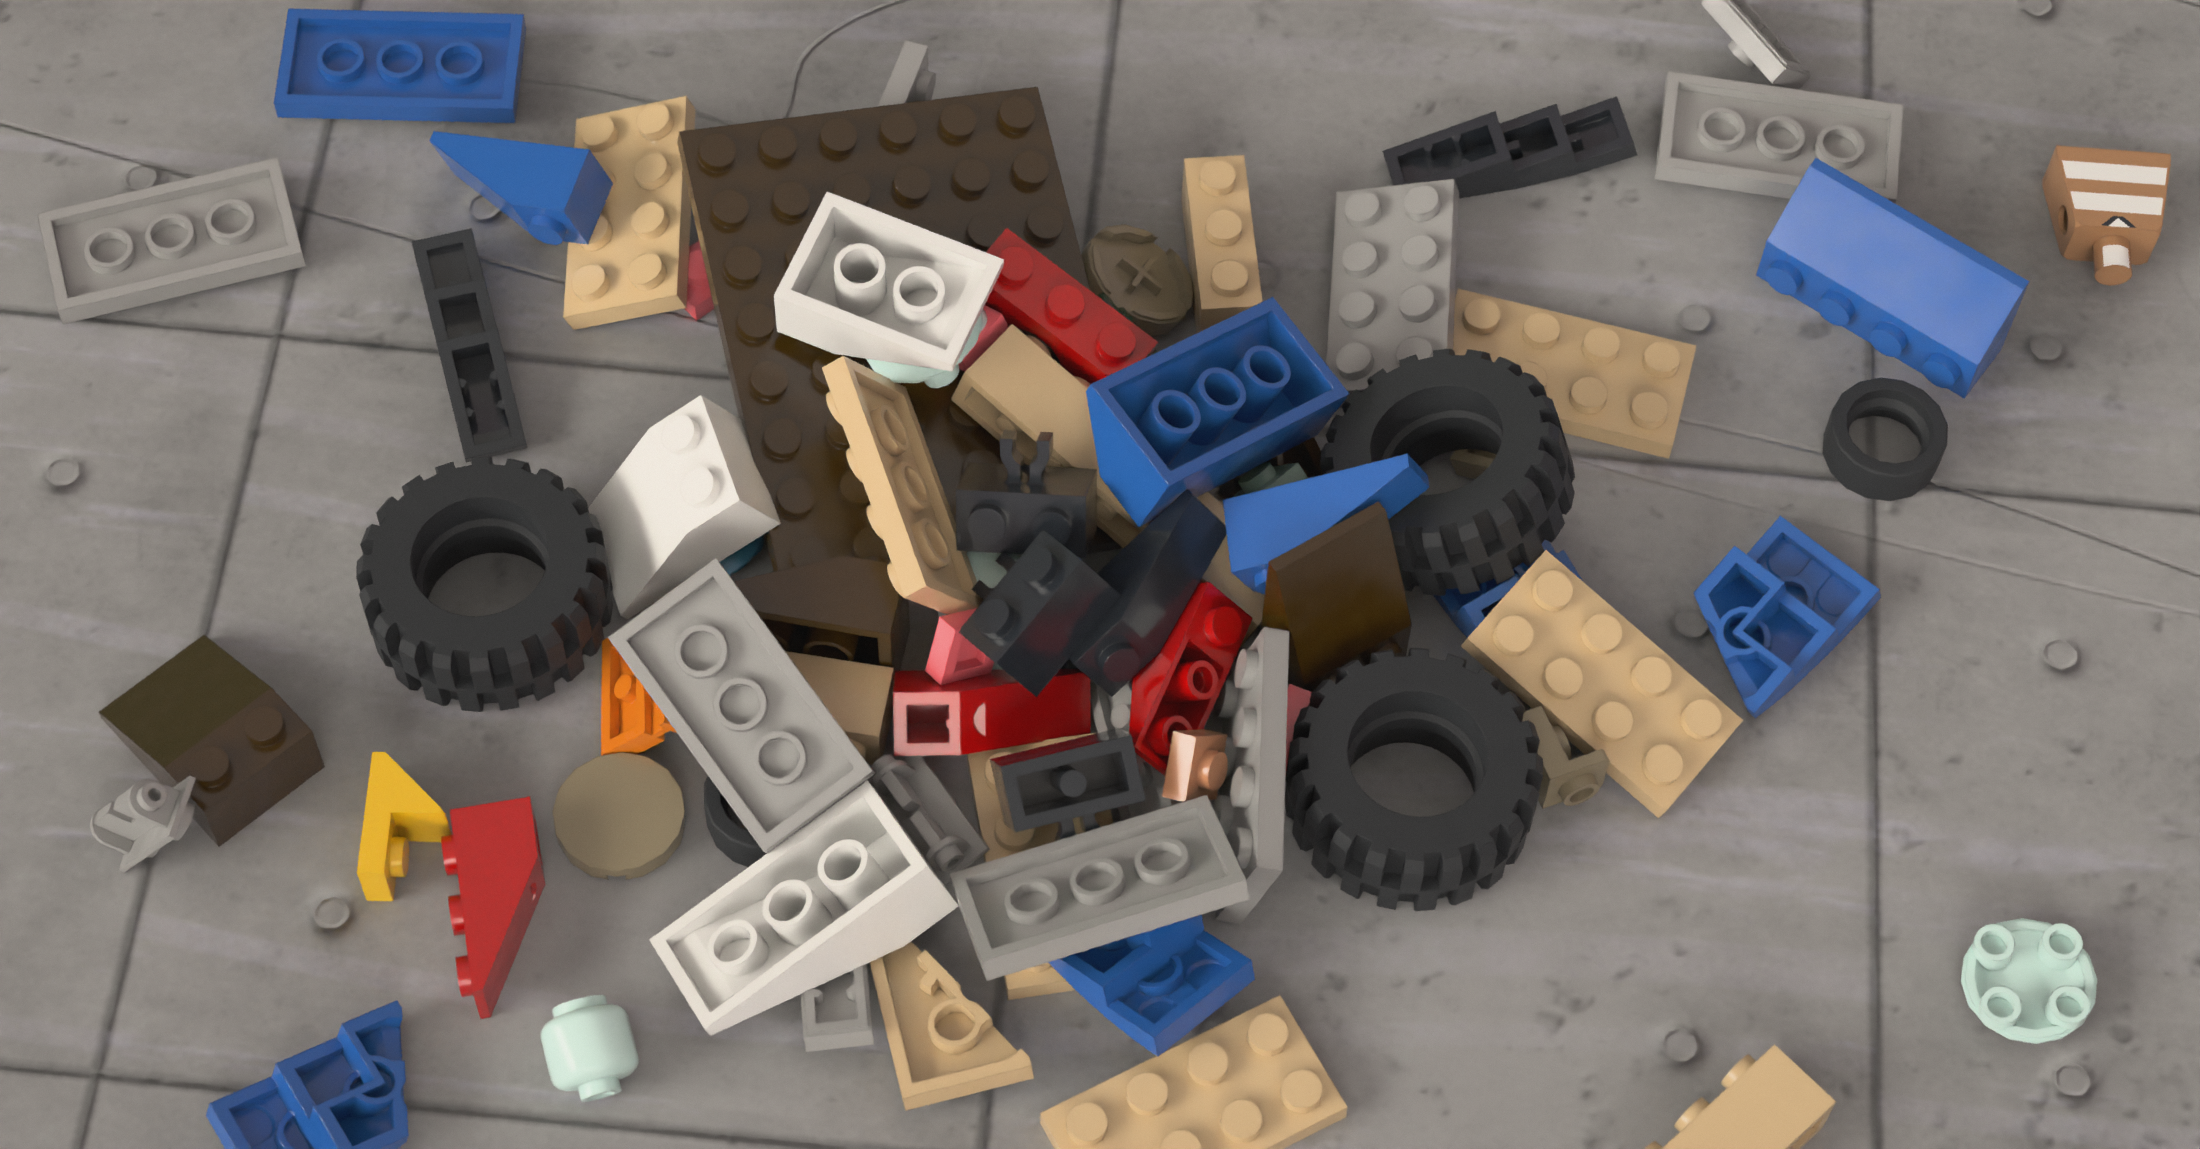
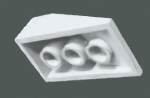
M867 780L650 939V942L703 1028L711 1036L794 998L807 990L822 985L904 947L959 905L926 861L899 820Z

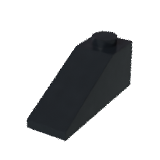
M1186 489L1097 573L1121 597L1070 656V660L1111 697L1160 653L1227 535L1226 525L1191 491Z

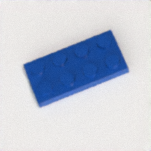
M288 8L274 97L277 117L516 123L526 35L524 14Z

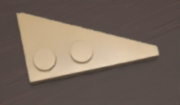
M911 941L904 947L870 962L905 1111L1034 1079L1030 1057L1022 1048L1017 1051L993 1026L991 1016L978 1003L969 1001L962 994L960 984L927 950L921 952Z

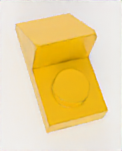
M372 752L357 875L367 901H394L396 877L407 876L409 841L441 842V836L452 835L447 816L442 808L386 752Z

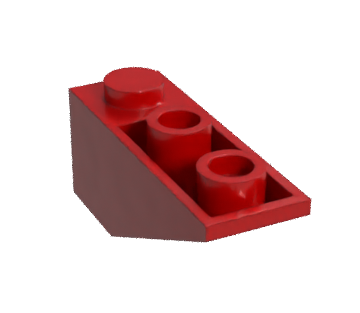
M1210 582L1198 584L1160 653L1133 677L1129 734L1132 736L1135 753L1164 776L1166 775L1173 731L1204 729L1253 619Z
M1003 669L992 670L989 674L940 685L925 670L895 671L893 686L894 756L965 755L1037 743L1047 739L1090 734V678L1080 669H1060L1036 697Z
M530 796L450 809L453 834L441 836L447 876L458 874L460 894L448 896L454 936L465 934L468 954L456 957L460 993L462 997L474 996L480 1019L492 1016L545 887L538 826Z

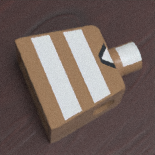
M2056 145L2043 177L2042 185L2060 254L2067 260L2094 262L2095 279L2101 284L2119 285L2127 282L2132 277V265H2141L2148 262L2160 236L2168 188L2171 154Z

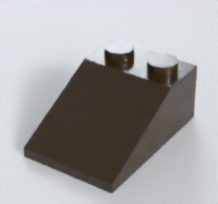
M1379 501L1268 562L1261 630L1263 627L1289 631L1288 686L1292 684L1313 692L1323 680L1330 679L1335 683L1337 669L1353 660H1359L1362 666L1370 664L1371 653L1391 649L1395 657L1406 656L1412 623L1387 512Z
M841 555L734 581L785 651L894 668V674L895 671H900L910 632L909 600L903 598L890 581L887 566L891 563L890 560L880 556L856 558Z
M202 635L99 711L102 720L159 782L173 788L189 776L196 778L188 802L195 805L192 818L219 847L325 767L313 731L272 687L205 635Z

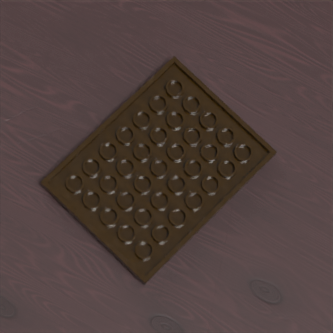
M1038 87L679 131L677 145L738 416L742 421L753 461L771 495L781 524L765 533L773 572L841 555L856 558L880 556L890 560L884 540L876 534L868 520L867 506L871 504L864 484L855 476L847 461L846 451L850 448L844 428L833 417L826 401V394L830 392L822 367L845 355L828 352L777 332L774 294L826 192L833 193L983 252H986L1002 232L1008 228L1090 290ZM1019 329L1025 335L1033 336L1041 341L1049 350L1051 357L1060 364L1054 351L1043 340L1028 331ZM845 356L872 370L865 358ZM960 369L954 381L940 388H931L924 381L920 383H899L907 389L955 523L956 488L969 462L1003 464L1000 457V441L951 400L965 373ZM1097 526L1087 554L1122 549L1123 547Z

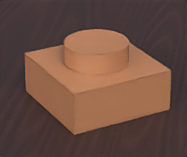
M1206 729L1173 731L1162 797L1185 802L1207 795L1209 800H1215L1228 769V759L1224 753L1227 734Z

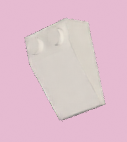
M826 192L774 294L777 332L838 355L953 371L1002 271L1004 259L833 193Z
M702 395L650 427L588 508L589 513L597 517L601 527L613 586L612 592L620 616L626 619L633 617L661 599L715 558L719 562L781 524L771 495L753 461L741 419Z

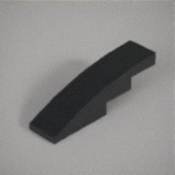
M1617 96L1562 116L1557 104L1499 123L1496 111L1382 151L1393 186L1454 179L1459 191V199L1548 182L1637 156L1635 145Z
M472 228L412 241L465 461L471 462V458L492 457L526 449L527 444Z

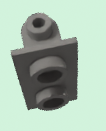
M885 755L873 763L871 766L875 772L872 779L873 788L899 820L944 886L951 881L950 873L968 868L990 850L923 756H906L903 760L896 761L892 755Z
M189 776L173 788L154 779L139 780L131 788L118 796L116 802L111 801L93 814L90 821V829L94 838L101 844L124 853L119 871L126 872L145 858H153L160 848L170 841L181 839L194 814L195 805L188 802L196 778Z

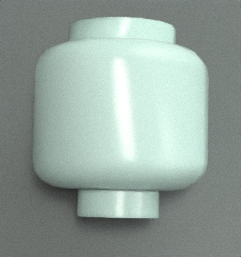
M604 995L578 998L554 1007L552 1009L554 1018L549 1020L541 1030V1042L553 1085L563 1091H579L582 1102L603 1099L621 1092L619 1080L629 1076L639 1063L626 1010L618 1005L607 1004L606 996Z

